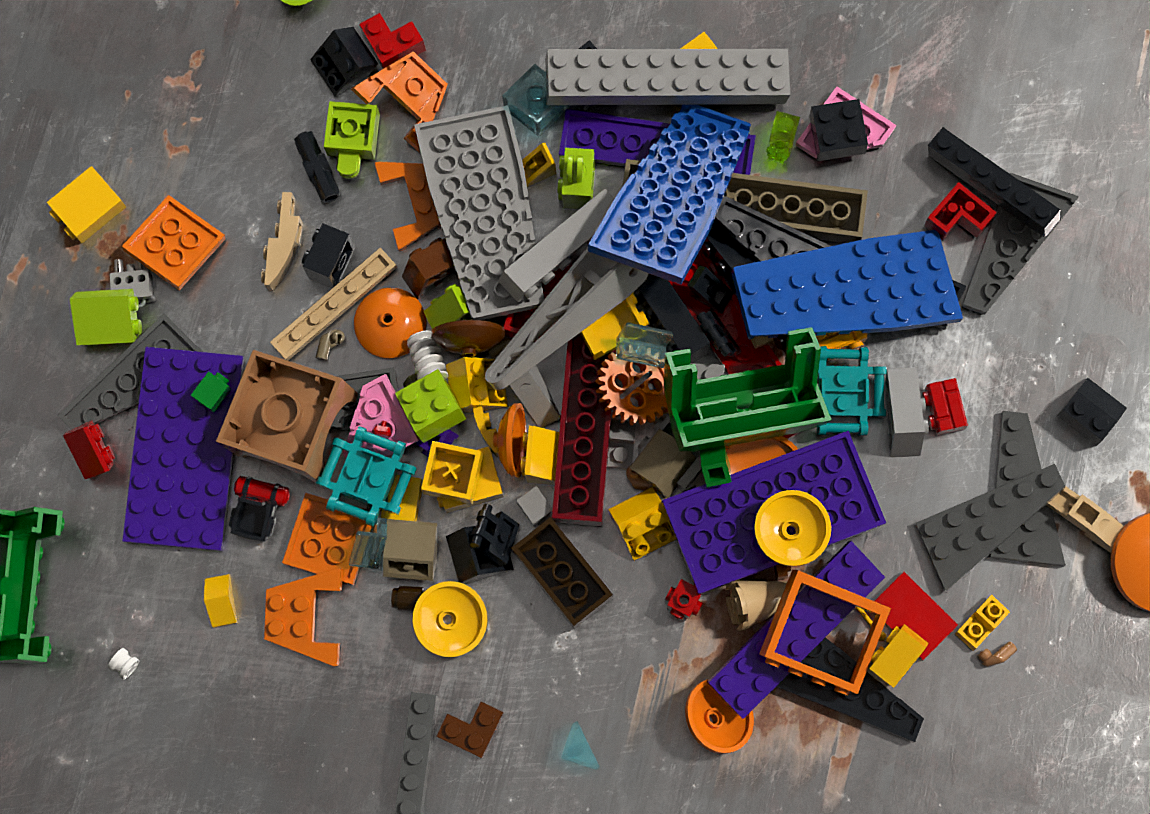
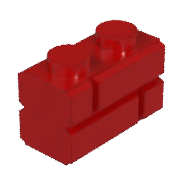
M956 378L927 384L925 392H922V398H925L926 406L930 408L931 415L928 416L930 429L935 430L936 436L965 430L968 423Z

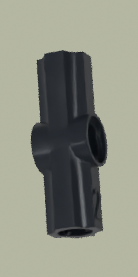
M305 131L298 134L294 138L295 145L303 159L302 164L309 180L313 182L322 204L335 201L341 194L332 177V170L326 156L321 152L313 132Z

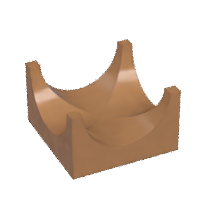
M253 350L216 442L236 456L245 458L247 455L292 470L316 482L318 476L321 477L323 473V451L329 429L340 409L348 402H356L358 393L342 378Z

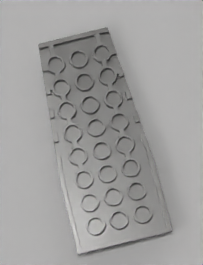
M506 105L414 124L429 192L472 320H485L538 308L545 300L542 283L537 287L538 291L531 298L527 299L524 297L521 301L517 302L498 282L505 269L536 245L525 171L509 106Z

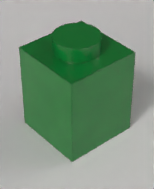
M208 371L191 396L209 410L215 412L232 389L227 385L229 382L227 378L218 372L213 375Z
M725 445L701 450V468L707 487L732 482L731 468Z

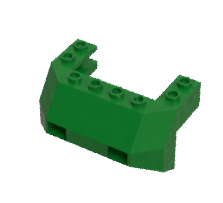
M813 328L788 331L784 365L770 366L751 371L747 370L718 377L697 379L698 371L696 365L690 364V349L665 353L664 391L671 428L679 451H701L724 445L730 446L796 434L830 422L832 419L817 384L821 348Z
M31 507L19 511L0 509V662L21 664L47 662V658L50 656L51 644L49 643V636L31 638V635L35 629L33 612L38 603V598L35 594L36 586L40 581L39 561L43 555L41 540L60 536L65 524L64 518H62L63 511L40 507Z

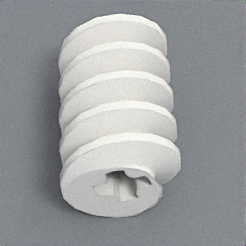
M421 331L411 335L407 340V346L410 349L409 353L415 366L417 379L419 380L437 369L447 379L449 377L448 372L444 371L446 366L442 363L444 359L440 355V347L431 339V331Z

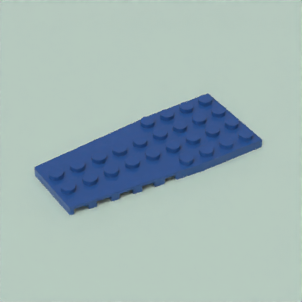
M682 105L678 114L675 113L668 128H664L661 132L658 142L651 146L646 159L643 158L638 164V170L635 174H631L616 195L588 244V252L681 285L709 234L749 135L751 124L698 105Z
M936 230L858 240L736 266L731 272L748 339L758 336L777 338L778 335H787L788 331L810 327L813 328L816 336L831 332H838V334H850L851 331H861V333L892 332L957 323L963 319L940 235Z

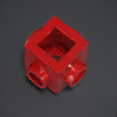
M681 579L676 588H670L665 598L668 601L667 608L670 609L669 614L679 620H683L684 617L689 619L692 614L696 616L703 604L699 601L702 594L698 595L693 584ZM685 598L688 600V603L681 604L679 600Z

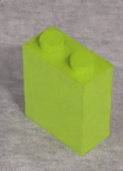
M133 289L75 292L70 298L76 345L132 343L142 333L141 320H137L136 313L139 308L137 296H134Z

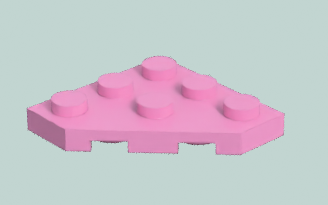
M836 86L824 104L854 100L856 98ZM860 102L868 141L867 150L883 147L897 125ZM810 123L797 140L796 146L812 157L817 158Z
M386 374L362 386L358 406L354 412L347 438L348 443H353L359 426L366 428L367 432L373 434L372 430L376 425L381 426L382 421H386V427L391 429L392 436L386 439L394 442H404L406 447L420 440L413 430ZM363 441L361 448L371 450L386 457L393 454V451ZM343 450L342 453L347 458L349 452Z

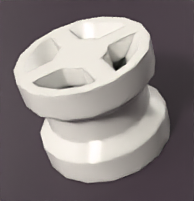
M122 648L110 660L108 668L112 671H117L119 677L125 680L134 672L140 660L129 656L128 651Z

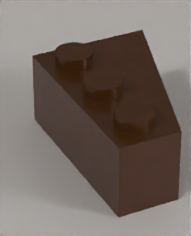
M437 238L427 248L423 250L418 248L409 255L402 278L417 299L424 296L422 294L423 291L432 284L438 287L443 283L441 281L442 278L452 273L457 274L445 238Z

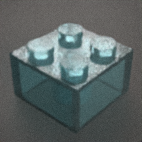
M536 64L528 69L502 95L503 105L509 106L510 114L538 137L571 106L547 105L546 72Z

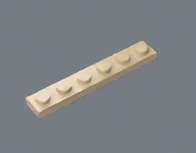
M379 248L270 341V343L285 360L289 361L396 269V264Z

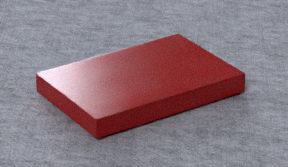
M905 572L875 600V602L891 608L885 625L892 631L896 626L901 629L905 624L928 642L926 649L919 656L922 661L958 626Z

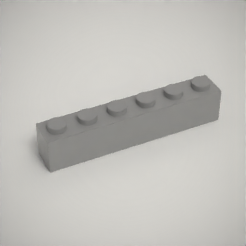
M606 189L602 190L505 269L498 282L517 302L521 301L524 297L527 299L531 298L538 291L537 287L541 283L544 285L548 284L555 277L554 272L558 269L561 271L565 270L572 263L571 258L575 255L580 257L588 248L589 242L615 198Z

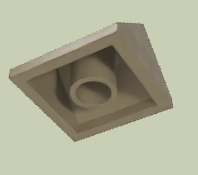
M658 429L629 468L665 498H669L678 486L677 482L697 458L691 451H679L675 438Z

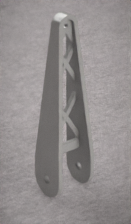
M587 248L485 373L486 381L495 390L506 388L628 298L645 281L649 273L635 268L634 272L629 275L633 267L588 252ZM516 358H518L509 368H507Z

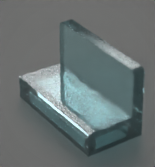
M626 323L616 338V359L663 368L665 365L666 346L673 338V332Z
M377 517L373 533L357 531L349 558L350 566L379 568L387 540L386 518Z

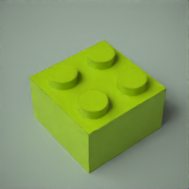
M439 369L395 393L413 430L423 443L466 420L453 392Z

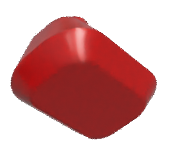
M382 421L381 426L376 425L372 430L373 434L383 438L392 436L390 427H386V421Z

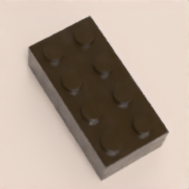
M551 517L511 548L516 557L574 629L614 598L612 592Z

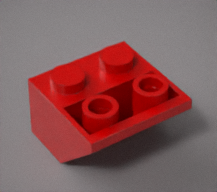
M91 420L63 434L84 479L110 471L114 464L115 456L110 446L105 447L102 441L104 434L99 424L94 425Z

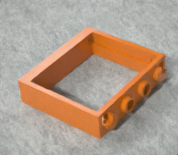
M792 569L759 655L766 657L765 663L779 668L780 663L788 666V672L802 677L803 673L811 675L812 682L824 687L827 682L835 685L834 691L848 696L849 692L858 694L891 608L799 570ZM801 584L876 614L850 682L775 653Z

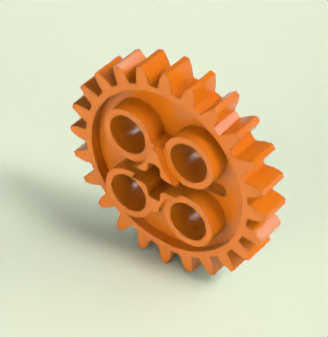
M628 345L625 351L619 348L616 354L612 352L607 356L609 360L605 359L601 363L604 368H600L597 371L602 377L596 379L595 383L602 386L596 390V393H603L604 395L599 402L608 403L604 409L605 411L614 410L612 418L618 414L621 415V423L625 422L628 418L632 426L637 422V419L640 425H644L646 420L652 423L655 417L660 418L663 415L662 411L668 410L664 391L663 366L665 360L658 362V353L650 356V348H647L644 352L641 351L640 345L634 351L631 345ZM632 364L640 368V373L634 371ZM647 372L651 373V376L648 379H646L642 384L635 388L625 398H620V394L627 390L632 384L638 381ZM615 378L622 382L623 388L616 385ZM648 383L655 386L656 392H652L649 389ZM631 397L638 401V407L631 403Z

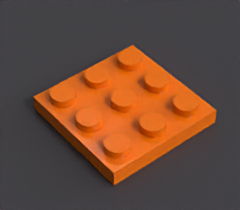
M168 195L122 245V249L180 291L226 238L222 232Z
M305 493L282 563L314 574L343 568L342 582L354 586L373 526L367 525L366 521L343 512L327 510L326 505L329 499Z

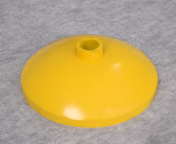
M786 490L774 494L762 504L756 515L754 531L760 549L771 560L785 566H801L814 561L825 550L831 536V522L825 507L814 496L798 490ZM787 527H793L795 534L789 535L786 531Z
M454 581L437 583L426 589L416 601L412 614L413 630L418 641L431 653L443 657L460 656L474 649L483 638L487 627L486 607L477 592L463 583ZM445 615H449L451 617V622L449 624H445L443 622V617Z

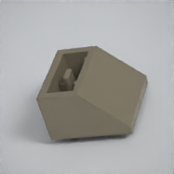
M387 519L383 553V577L433 581L437 564V523Z

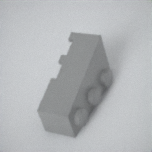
M917 367L887 369L885 389L887 412H889L891 425L888 429L889 435L892 434L890 455L891 457L920 456L924 435L929 432L928 420H923V413L926 411L925 398L920 397V391H923L922 377H918Z

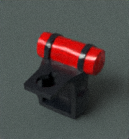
M239 476L234 484L235 495L239 497L236 508H233L229 520L230 533L246 539L267 541L274 531L276 524L274 513L277 506L284 507L290 498L289 488L278 483L272 484L256 480L250 476Z

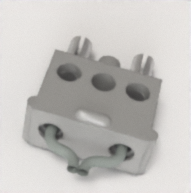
M121 259L114 260L115 273H110V290L133 289L134 296L138 298L139 308L143 307L145 303L154 302L156 299L153 295L152 274L147 267L138 262L139 270H135L134 264H127V271L123 272V261Z

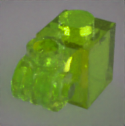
M777 111L769 140L772 144H770V147L767 146L766 149L768 160L784 164L790 157L791 152H789V148H792L800 121L799 116Z

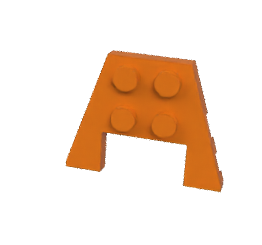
M413 51L355 85L351 90L362 101L369 104L378 92L384 88L418 120L415 124L434 120L448 84ZM413 126L403 139L420 153L415 127Z
M375 162L381 185L402 179L406 180L417 222L393 229L400 252L441 225L429 192L422 163Z
M336 568L266 589L264 639L329 665L339 666L340 643L314 641L316 590L342 591L343 568Z

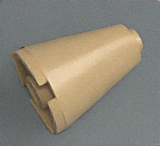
M734 581L727 584L726 591L730 590V597H726V604L733 625H739L737 630H746L772 617L777 610L787 582Z

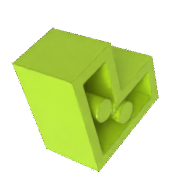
M457 284L447 287L444 290L445 294L433 299L430 302L431 305L424 310V314L432 329L447 322L472 320L462 288Z

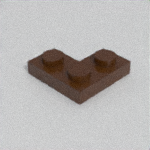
M480 702L470 724L447 714L436 737L483 758L504 712Z

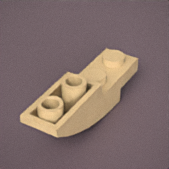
M282 192V200H278L277 203L280 223L275 225V236L278 238H268V245H265L263 250L266 269H262L261 282L264 283L268 291H274L288 272L301 238L303 222L300 216H294L296 199L292 192Z
M1065 486V489L1047 504L1052 510L1086 532L1085 536L1110 553L1112 552L1114 542L1124 526L1083 494L1079 496Z

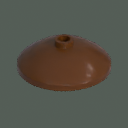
M481 320L447 322L436 326L431 331V339L438 346L449 352L461 354L462 357H474L478 353L488 351L498 345L505 337V329L501 325Z

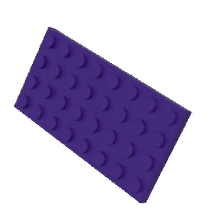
M145 347L123 542L216 551L223 550L233 453L217 443L216 440L242 378L244 356ZM208 371L213 375L217 372L229 380L227 385L232 389L215 412H212L191 396Z
M849 431L731 474L732 482L711 487H707L704 484L662 500L698 595L779 565V563L767 557L760 549L754 531L755 519L760 507L768 498L776 493L786 490H798L814 496L822 503L828 512L831 522V536L827 546L886 524ZM787 527V533L789 535H794L795 529L793 527Z

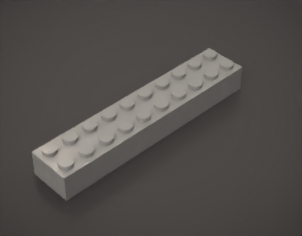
M547 49L545 58L547 105L785 104L790 97L788 49Z

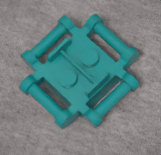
M820 346L821 354L817 384L830 416L858 417V423H827L817 427V435L849 431V433H858L859 436H867L869 429L867 416H886L887 409H884V375L887 374V367H868V347H860L859 349H827V346ZM858 359V366H826V360ZM868 375H874V409H868Z
M361 426L358 427L352 444L334 437L331 444L333 448L321 477L318 476L315 483L333 491L327 502L326 509L333 512L337 510L366 521L365 523L370 526H374L380 510L399 515L401 507H399L411 476H414L417 470L412 465L400 462L406 443L401 441L394 442L372 434ZM363 441L393 451L392 458L361 448ZM342 450L349 453L337 483H334L330 479ZM401 471L402 474L391 502H386L397 472ZM342 495L372 508L368 512L339 500Z

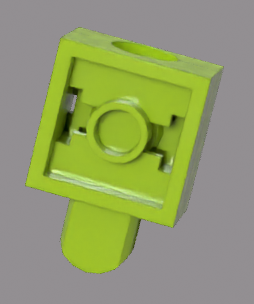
M329 101L324 149L327 156L337 157V171L345 179H353L358 176L361 159L375 160L380 120L377 105Z
M565 148V155H560L559 160L560 177L563 179H558V200L562 201L564 209H580L593 199L594 149Z

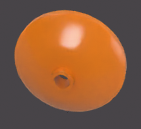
M391 287L376 290L366 296L359 304L354 317V330L361 346L370 354L383 359H396L408 355L410 350L407 346L408 338L417 332L426 331L427 326L424 309L419 300L408 291ZM386 316L393 317L389 323L384 322V318Z
M514 403L508 408L500 421L498 432H494L493 445L498 449L499 459L507 473L513 478L521 476V458L526 455L523 447L526 418L521 403Z
M709 679L697 684L688 695L685 706L688 728L695 740L711 752L728 754L737 751L751 737L754 726L753 710L742 719L707 683Z

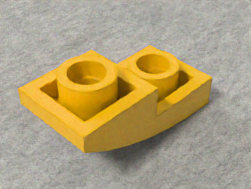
M482 406L473 408L477 426L485 443L490 447L494 455L499 457L498 449L493 445V435L497 430L496 428L487 430V427H491L489 412L484 413Z
M990 595L957 630L955 635L974 651L1010 611L993 595Z

